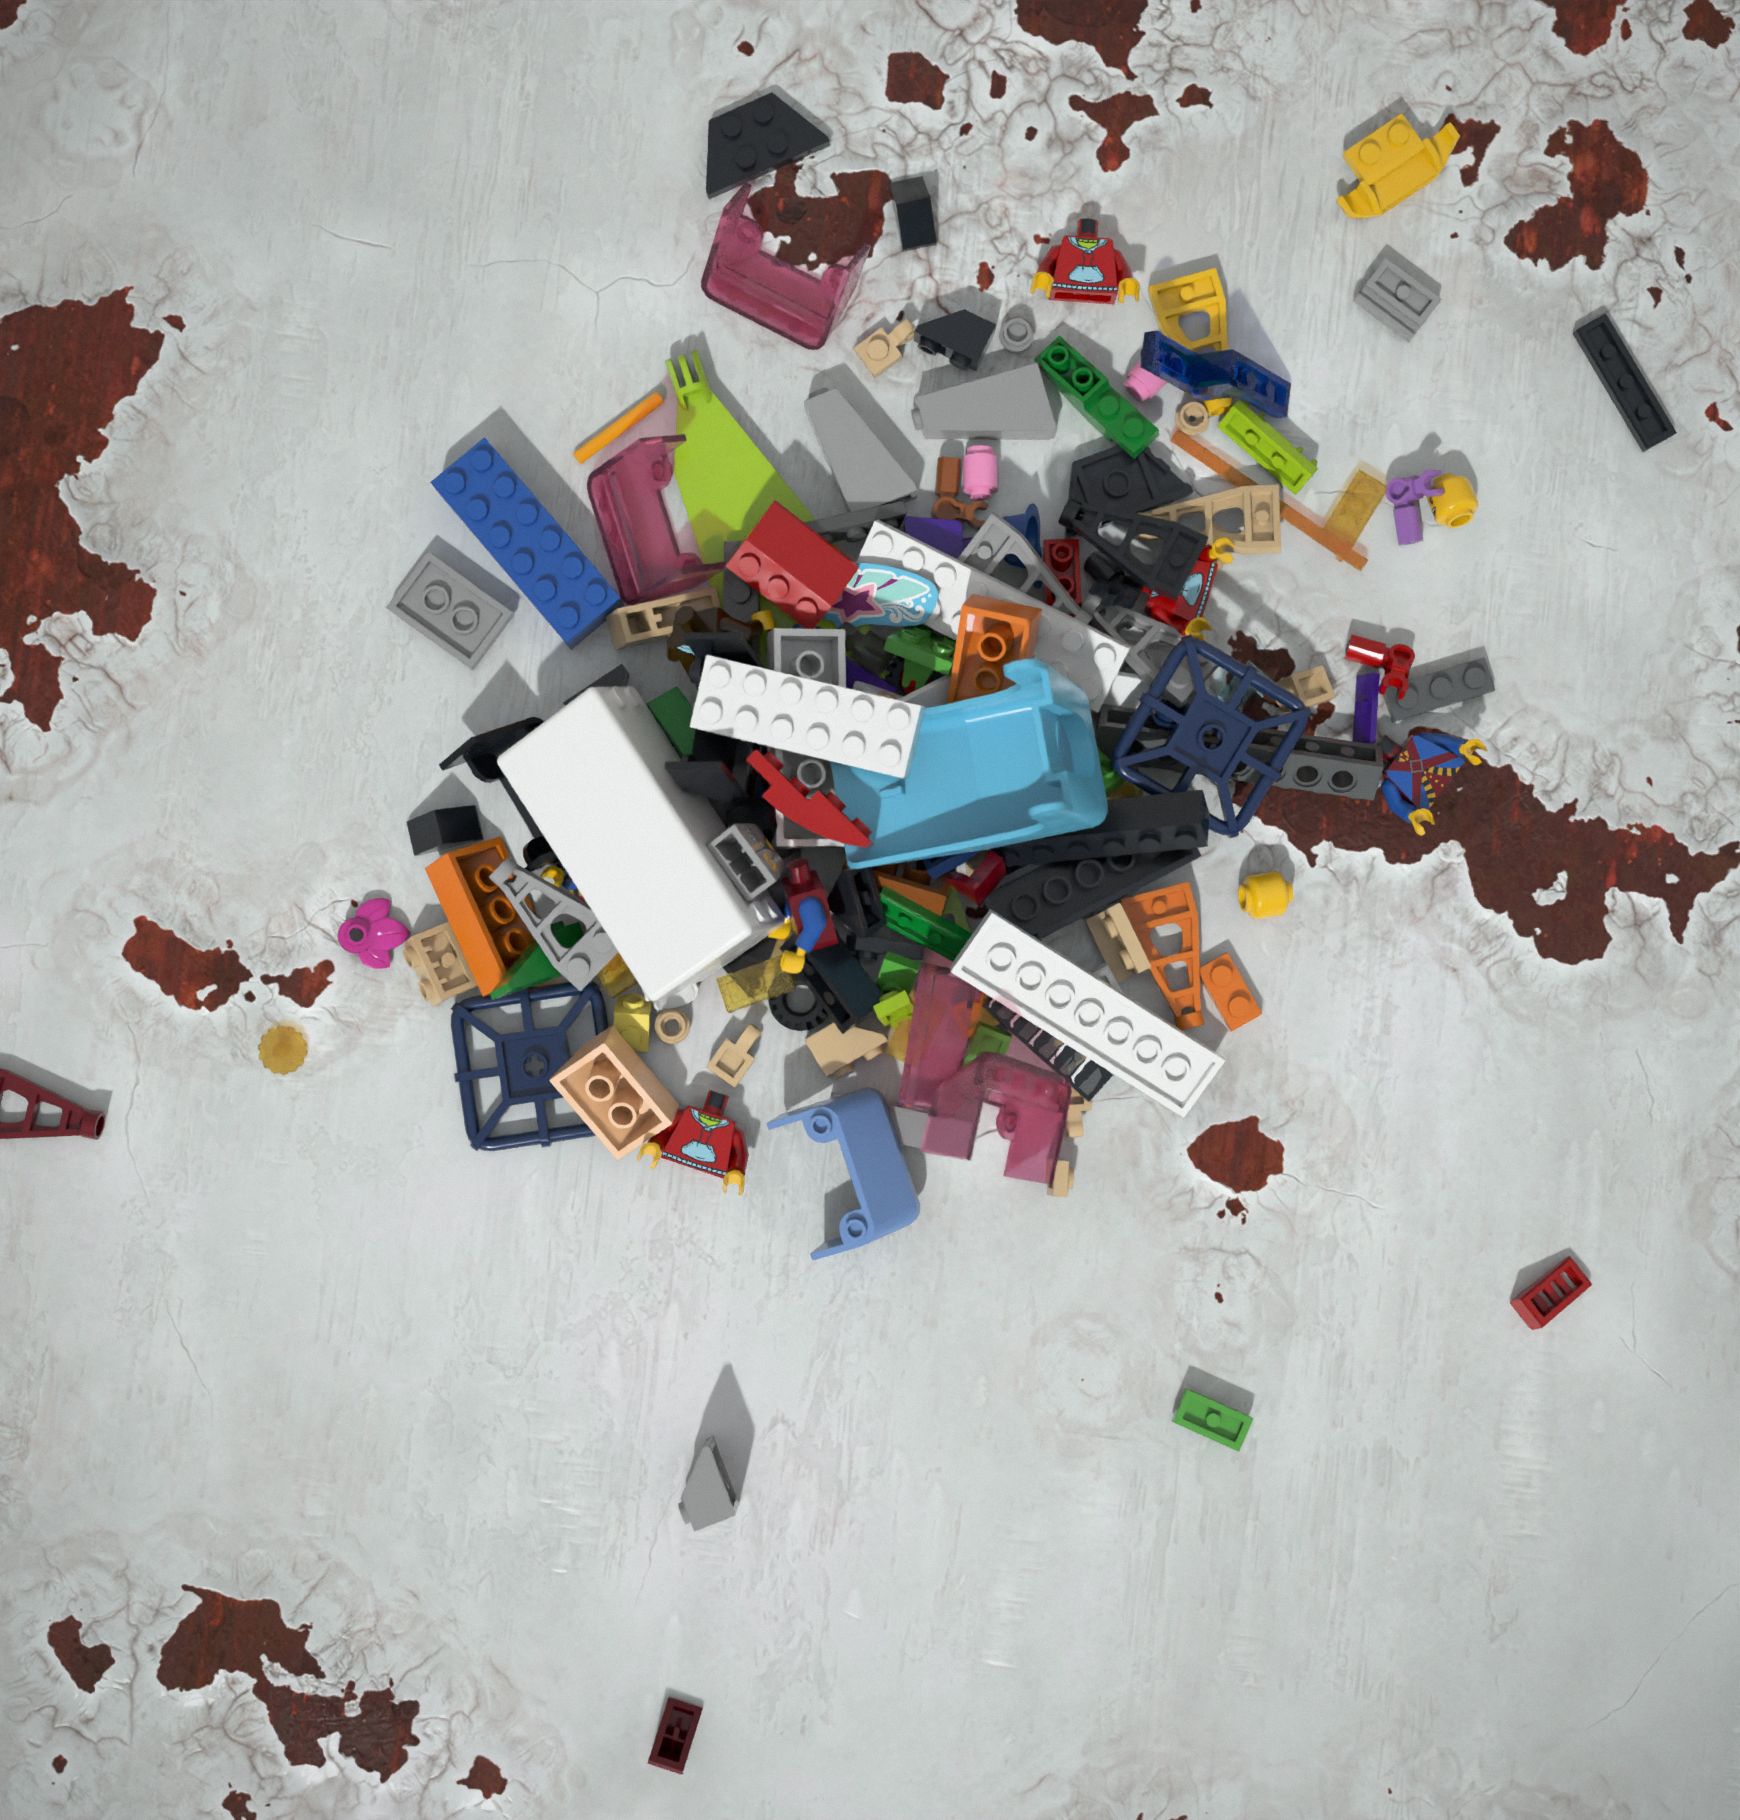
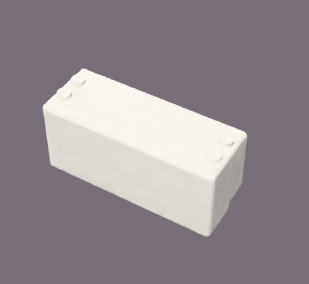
M632 686L590 687L498 757L497 763L647 997L652 1001H656L677 994L689 985L707 979L784 924L785 918L766 889L747 902L706 845L726 831L727 828L707 797L683 791L666 771V762H680L681 758L637 690Z

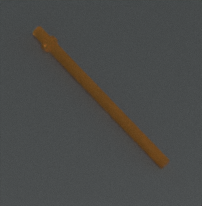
M1179 429L1170 441L1236 487L1259 485ZM1279 499L1281 518L1337 555L1335 559L1339 562L1344 560L1359 571L1363 569L1368 559L1353 550V545L1350 542L1343 543Z

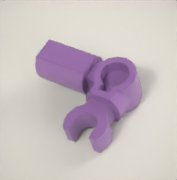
M1426 470L1421 473L1420 477L1414 475L1407 478H1394L1387 484V499L1395 504L1396 508L1393 510L1398 545H1409L1423 541L1419 510L1414 502L1423 498V496L1438 497L1445 493V489H1433L1431 487V480L1435 476L1442 475V470Z

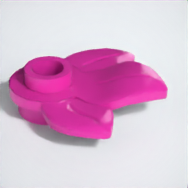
M384 898L372 899L361 904L355 918L348 919L342 923L337 935L338 942L345 951L357 954L364 965L373 969L390 967L391 960L388 950L400 946L410 935V931L405 925L393 918H388L390 901ZM353 929L360 930L363 935L362 940L358 942L352 941L349 937L350 931Z

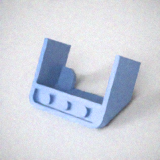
M866 1087L782 1113L766 1123L768 1130L802 1120L805 1131L812 1140L819 1143H827L837 1139L839 1141L861 1208L851 1210L842 1217L839 1224L841 1237L823 1242L810 1254L812 1261L864 1246L909 1226L919 1216L920 1202L886 1100L877 1089Z

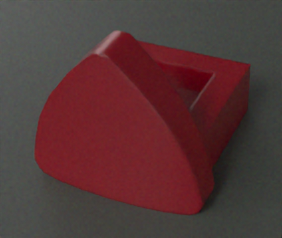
M991 850L970 876L952 871L947 876L946 881L959 893L978 906H981L1005 877L1007 871L1003 858Z

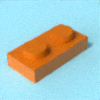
M1228 952L1200 967V980L1230 1032L1262 1015L1260 1008Z

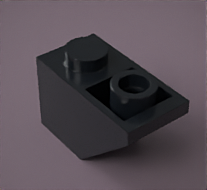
M964 309L917 325L914 331V342L918 343V348L927 354L935 356L939 353L949 358V362L958 369L967 371L970 368L977 371L994 337L996 324Z

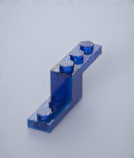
M1158 331L1144 332L1140 367L1200 401L1238 397L1275 419L1287 417L1291 383L1234 349L1196 354Z

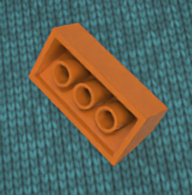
M501 836L448 852L425 867L426 873L483 997L490 995V992L532 941L535 940L503 890L489 878L494 870L509 856ZM512 873V874L508 877L507 881H509L512 877H514L515 874ZM526 895L525 902L536 915L529 897Z

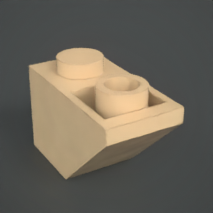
M835 1023L805 1039L824 1075L827 1077L833 1074L835 1079L853 1070L854 1067L851 1062L861 1056H864L866 1061L884 1052L882 1044L888 1041L884 1034L853 1027L842 1034Z

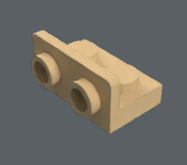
M1121 903L1086 920V925L1104 962L1109 966L1117 983L1152 967Z
M449 921L413 935L404 943V959L409 968L415 970L420 980L418 982L419 991L424 1000L429 1001L433 1008L478 986Z

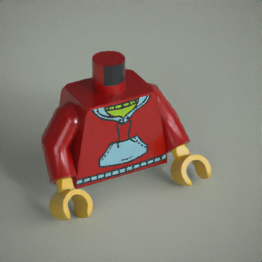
M1084 218L1078 220L1077 236H1063L1062 243L1052 246L1039 263L1032 279L1030 293L1034 294L1035 289H1043L1046 291L1045 297L1049 298V300L1114 305L1117 294L1119 303H1124V296L1126 295L1135 297V301L1138 302L1140 284L1133 278L1132 271L1121 251L1114 249L1113 240L1098 237V221Z
M1222 537L1217 539L1213 546H1205L1177 602L1143 587L1142 592L1149 594L1144 611L1150 615L1151 619L1176 628L1182 636L1191 635L1193 638L1207 641L1200 632L1203 630L1212 631L1207 620L1203 618V614L1218 568V564L1214 562L1219 559L1223 564H1231L1234 557L1229 553L1223 554L1227 546L1235 547V545L1229 539Z
M709 1090L703 1109L690 1105L686 1109H678L673 1123L650 1138L648 1143L641 1147L637 1161L639 1162L645 1154L651 1155L654 1160L650 1168L653 1169L657 1166L661 1156L663 1159L723 1178L724 1193L727 1192L729 1184L735 1183L739 1185V1195H742L749 1153L744 1132L736 1127L737 1121L723 1117L729 1096Z

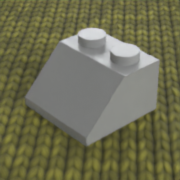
M714 1436L706 1439L681 1496V1503H678L684 1523H691L694 1532L735 1516L739 1505Z

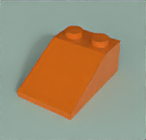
M972 594L961 607L947 704L989 695L1017 684L1004 676L1003 666L1019 660L1033 659L1042 609Z

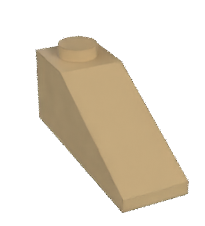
M716 587L616 609L606 616L615 651L668 638V635L673 632L675 614L683 606H691L696 612L711 607L721 608Z

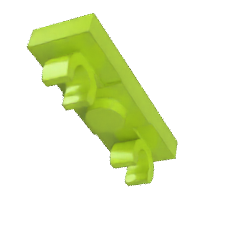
M1238 400L1217 427L1296 495L1318 470L1316 467L1318 461L1314 458L1310 462L1301 454L1304 450L1302 447L1295 449L1286 438L1270 424L1263 421L1265 418L1263 413L1257 416L1249 409L1250 401L1241 402Z

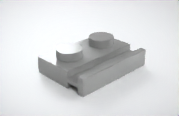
M1385 258L1353 301L1407 342H1410L1442 299L1388 258Z

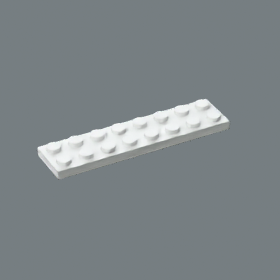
M880 520L874 521L856 563L880 564L903 569L931 581L938 590V601L930 617L922 624L954 640H957L962 604L972 594L1042 609L1033 659H1039L1080 686L1086 692L1090 709L1097 713L1100 711L1131 649L1130 646Z
M991 909L949 967L951 973L1183 1118L1225 1062L1223 1056Z

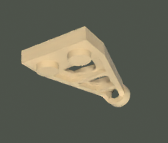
M1279 484L1241 486L1154 509L1152 512L1137 513L1177 522V519L1182 515L1202 513L1205 516V529L1199 533L1209 537L1206 546H1213L1217 539L1224 537L1235 545V547L1227 546L1226 550H1224L1226 552L1244 555L1281 553ZM1233 507L1240 508L1243 511L1244 530L1241 533H1224L1217 531L1213 527L1212 518L1218 511ZM1138 535V541L1162 540L1160 537L1152 535Z

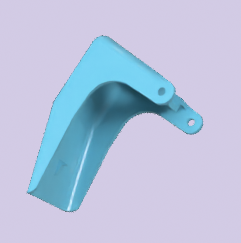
M1024 659L1011 662L1003 666V672L1005 677L1017 683L1014 686L989 695L925 708L909 779L830 761L836 796L847 806L842 812L851 821L858 817L872 831L868 836L874 843L870 849L844 844L849 868L860 869L987 850L1092 828L1101 824L1107 816L1108 804L1086 692L1066 676L1039 659Z

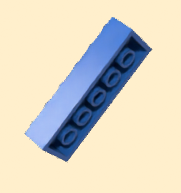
M485 437L430 482L571 650L607 621L606 616L616 609L625 606L621 597Z

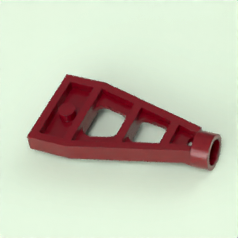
M0 1068V1105L3 1092L7 1090L25 1097L28 1101L24 1120L14 1123H3L0 1121V1139L82 1136L98 1140L101 1137L105 1126L104 1112L87 1109L10 1070ZM41 1102H46L62 1109L58 1126L51 1127L36 1124Z

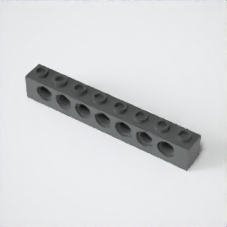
M1102 705L1097 721L1095 739L1097 747L1109 759L1112 758L1115 744L1136 709ZM1151 712L1127 754L1164 745L1172 730L1163 729L1155 723ZM1212 728L1210 732L1204 731L1202 737L1205 739L1203 743L1205 747H1208L1211 743L1218 744L1220 739L1216 737V728ZM1259 730L1245 753L1267 765L1287 731ZM1302 734L1279 772L1282 776L1278 782L1274 781L1272 785L1284 789L1293 788L1313 791L1318 794L1326 793L1346 796L1352 799L1374 801L1384 768L1382 746ZM1169 755L1133 764L1143 768L1152 767L1172 770L1177 773H1183L1187 767ZM1240 761L1230 779L1253 784L1257 783L1261 773Z

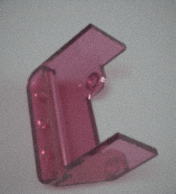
M745 182L723 208L701 279L702 290L710 300L806 349L818 350L830 338L855 291L871 246L864 243L847 266L840 264L829 266L823 273L821 280L761 250L764 239L761 226L755 220L743 214L752 185Z
M685 434L639 438L591 472L588 477V496L620 597L627 605L653 601L697 587L727 569L725 561L703 564L700 558L693 552L680 555L660 492L669 485L673 475V468L667 454L687 441Z
M921 963L918 971L919 976L896 1106L954 1116L955 1109H963L966 1089L959 1088L972 1006L973 1002L980 1003L982 991L951 973V969L948 967Z
M983 1052L938 1085L933 1092L920 1152L971 1161L983 1103L1000 1108L996 1118V1127L1003 1139L1011 1141L1003 1176L1053 1185L1071 1100V1083L1063 1075L1007 1055Z

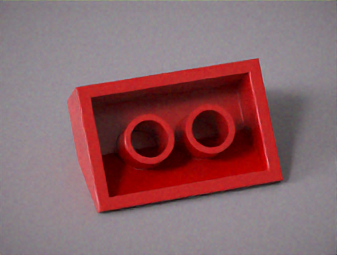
M776 500L772 502L733 551L725 565L806 629H814L833 606L859 568L858 564Z

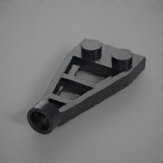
M1072 498L1067 501L1058 521V524L1077 532L1143 587L1177 602L1209 538L1178 522L1084 502L1081 503ZM1080 514H1084V518L1078 521ZM1112 521L1128 528V532L1121 545H1114L1099 535L1098 530L1102 522ZM1147 534L1160 537L1164 541V547L1154 564H1144L1131 553L1130 545L1135 536Z

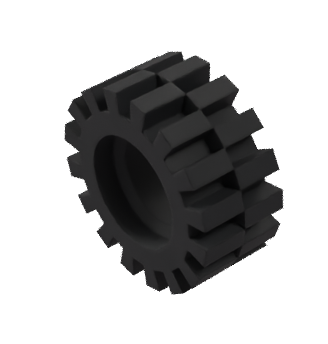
M783 971L774 979L768 993V1004L774 1018L784 1027L796 1031L810 1030L820 1025L828 1014L815 996L813 1006L804 1013H797L789 1008L786 1000L789 990L797 985H807L798 973L793 974Z

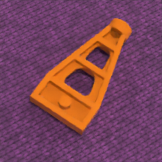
M1189 881L1120 899L1119 902L1152 966L1148 970L1174 1015L1176 1027L1183 1031L1205 1025L1200 1002L1199 921ZM1175 923L1182 930V948L1176 955L1163 956L1157 952L1150 939V932L1153 928ZM1183 961L1187 965L1189 985L1186 989L1175 991L1168 983L1164 967L1168 964ZM1185 1007L1193 1009V1013L1182 1015L1181 1011Z

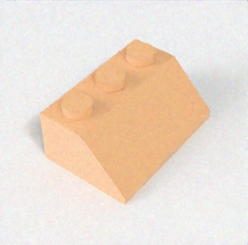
M613 1025L585 1043L549 1080L617 1160L670 1126L679 1107V1103Z

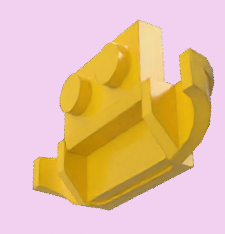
M1402 113L1344 152L1343 159L1360 183L1349 194L1338 197L1336 199L1337 204L1346 216L1350 218L1364 219L1382 216L1437 178L1460 138L1459 133L1452 123L1449 122L1432 138L1428 139L1427 137L1421 141Z

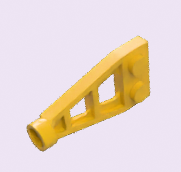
M1216 267L1149 286L1147 292L1157 324L1201 395L1208 416L1212 417L1228 412L1234 404L1230 394L1226 299ZM1206 311L1210 317L1209 336L1196 341L1189 340L1180 328L1178 319L1185 315ZM1213 347L1216 352L1218 368L1216 371L1203 374L1197 367L1193 358V352ZM1214 391L1221 392L1220 394L1211 396V393Z

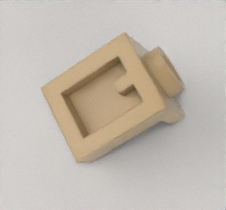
M1323 665L1292 674L1276 683L1296 695L1304 702L1305 706L1313 707L1336 698ZM1276 701L1282 713L1288 712L1290 710L1288 707Z

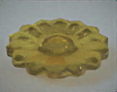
M278 1026L277 1029L271 1028L268 1030V1034L261 1037L262 1043L258 1045V1050L260 1051L258 1056L263 1061V1066L270 1068L272 1073L280 1072L282 1075H286L289 1071H297L298 1066L304 1064V1057L308 1054L305 1049L307 1042L302 1039V1033L295 1032L293 1027L285 1028L284 1026Z

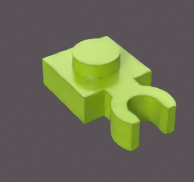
M898 990L891 991L879 999L880 1003L873 1006L878 1019L884 1026L890 1024L892 1028L899 1027V1022L908 1018L910 1020L916 1018L914 1012L917 1009L905 990L900 993Z

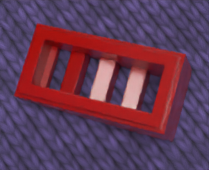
M1568 1256L1510 1301V1304L1531 1330L1540 1329L1585 1292L1592 1283L1574 1260ZM1565 1272L1576 1287L1571 1289L1560 1274ZM1552 1281L1563 1293V1297H1560L1550 1283ZM1541 1290L1552 1303L1550 1307L1540 1296L1539 1292Z

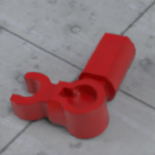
M1352 634L1344 659L1374 668L1384 667L1385 676L1380 683L1379 693L1384 695L1387 687L1393 686L1399 691L1398 699L1402 700L1409 686L1407 678L1415 659L1414 651L1405 644H1396L1388 648L1385 643Z

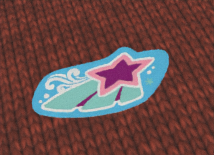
M856 563L859 565L858 570L821 620L833 621L838 629H845V632L867 624L917 626L924 623L934 611L938 601V590L928 579L903 569L880 564Z

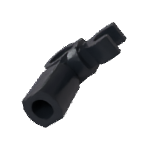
M1093 552L1086 559L1084 570L1095 580L1089 593L1102 596L1103 598L1100 602L1102 606L1110 607L1114 605L1128 609L1133 608L1143 590V586L1134 578L1125 575V572L1101 552Z

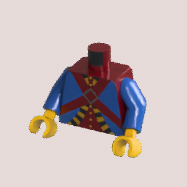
M1425 732L1418 735L1413 734L1401 746L1387 735H1384L1376 745L1382 746L1383 760L1388 763L1383 769L1380 778L1382 781L1381 790L1388 809L1407 823H1412L1418 835H1424V828L1419 823L1426 820L1435 825L1429 808L1465 762L1461 757L1465 755L1471 764L1479 765L1482 761L1477 756L1472 755V753L1476 749L1487 751V748L1479 739L1466 741L1448 734Z
M803 858L792 860L786 864L788 877L781 879L786 901L781 912L785 922L780 928L768 935L770 938L786 939L790 934L792 926L797 938L795 945L798 947L796 953L787 950L783 951L780 967L782 971L793 974L802 971L806 952L810 953L813 950L838 943L824 887L816 870H810L808 861Z

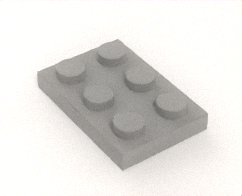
M427 551L386 607L472 671H474L515 615L429 551Z

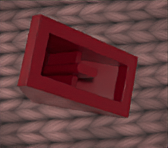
M669 1697L647 1764L682 1775L703 1708Z

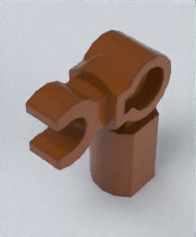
M945 456L939 457L937 460L935 494L939 498L932 507L931 518L961 521V524L962 522H967L970 527L980 529L986 521L977 520L974 516V511L987 510L989 503L978 500L971 505H965L964 501L955 500L954 497L959 495L961 459Z

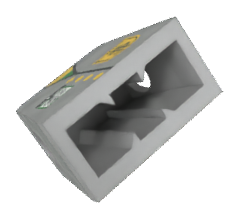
M735 823L706 845L747 902L775 883L785 868L784 861L755 824Z

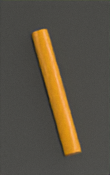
M655 391L572 454L580 464H583L662 405L664 400Z

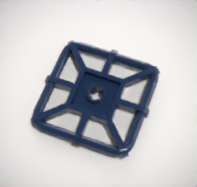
M1188 635L1182 637L1181 642L1171 650L1146 693L1142 692L1138 699L1140 701L1139 706L1115 744L1112 758L1109 759L1110 767L1115 769L1116 773L1123 779L1150 795L1185 792L1197 772L1216 783L1224 817L1223 821L1210 813L1209 830L1223 836L1227 835L1229 839L1237 837L1239 832L1250 822L1273 782H1278L1282 776L1279 773L1305 731L1308 717L1311 716L1310 707L1305 706L1304 702L1293 693L1259 674L1257 667L1252 664L1244 665L1210 643ZM1197 654L1238 677V682L1225 703L1206 692ZM1186 656L1194 695L1181 715L1158 700L1181 661ZM1249 685L1290 710L1262 719L1252 720L1235 709ZM1153 709L1176 722L1164 745L1127 754ZM1293 722L1267 765L1245 753L1259 730ZM1212 728H1216V737L1220 739L1218 744L1211 743L1208 747H1205L1203 745L1205 739L1202 737L1204 731L1210 732ZM1169 755L1187 767L1175 787L1170 790L1130 765ZM1241 761L1260 772L1261 776L1235 817L1227 782Z
M592 981L579 991L571 982L529 987L492 1000L490 995L485 997L479 995L466 998L460 1003H454L451 1007L453 1011L451 1014V1031L457 1067L454 1079L455 1082H459L465 1131L468 1140L471 1142L470 1147L476 1151L479 1149L483 1151H499L541 1144L543 1148L550 1147L553 1142L596 1136L586 1123L549 1128L545 1100L564 1098L549 1080L572 1057L569 1051L567 1031L589 1002H591L595 1035L597 1036L609 1028L605 1000L602 992L599 990L600 985ZM581 995L558 1026L535 1030L532 1002ZM521 1004L524 1031L501 1035L471 1011ZM465 1021L495 1042L498 1067L471 1071ZM534 1055L537 1056L538 1061H544L545 1065L544 1068L540 1069V1075L533 1076V1072L526 1071L525 1064L530 1063L531 1056ZM499 1076L503 1100L480 1130L473 1080ZM535 1102L537 1131L489 1137L512 1105Z

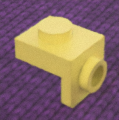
M628 994L617 997L613 1026L634 1051L648 1052L653 1003L650 999L646 1002L645 997L642 995Z

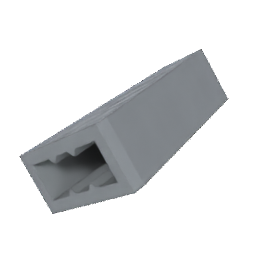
M1038 363L917 396L915 399V409L911 410L914 427L916 430L922 429L924 439L1049 440L1055 438L1057 431Z
M821 388L808 395L809 399L804 401L805 412L848 513L899 501L906 503L917 498L918 489L913 480L837 388L829 391L828 388Z

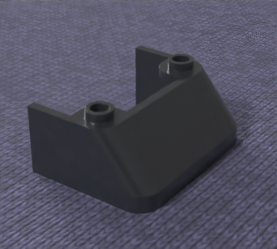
M741 632L685 633L684 635L685 642L695 654V660L691 662L689 667V678L691 683L695 684L697 690L699 689L706 655L764 668ZM695 728L692 755H683L680 762H666L665 769L683 791L734 805H753L757 794L759 772L746 759L756 749L762 753L763 745Z
M530 717L469 738L442 761L439 766L443 771L467 763L473 775L479 780L486 783L501 781L535 838L529 841L523 848V857L528 865L525 869L540 876L546 867L556 866L560 863V860L497 763V759L502 753L545 722L540 718ZM515 875L508 882H514L517 876Z

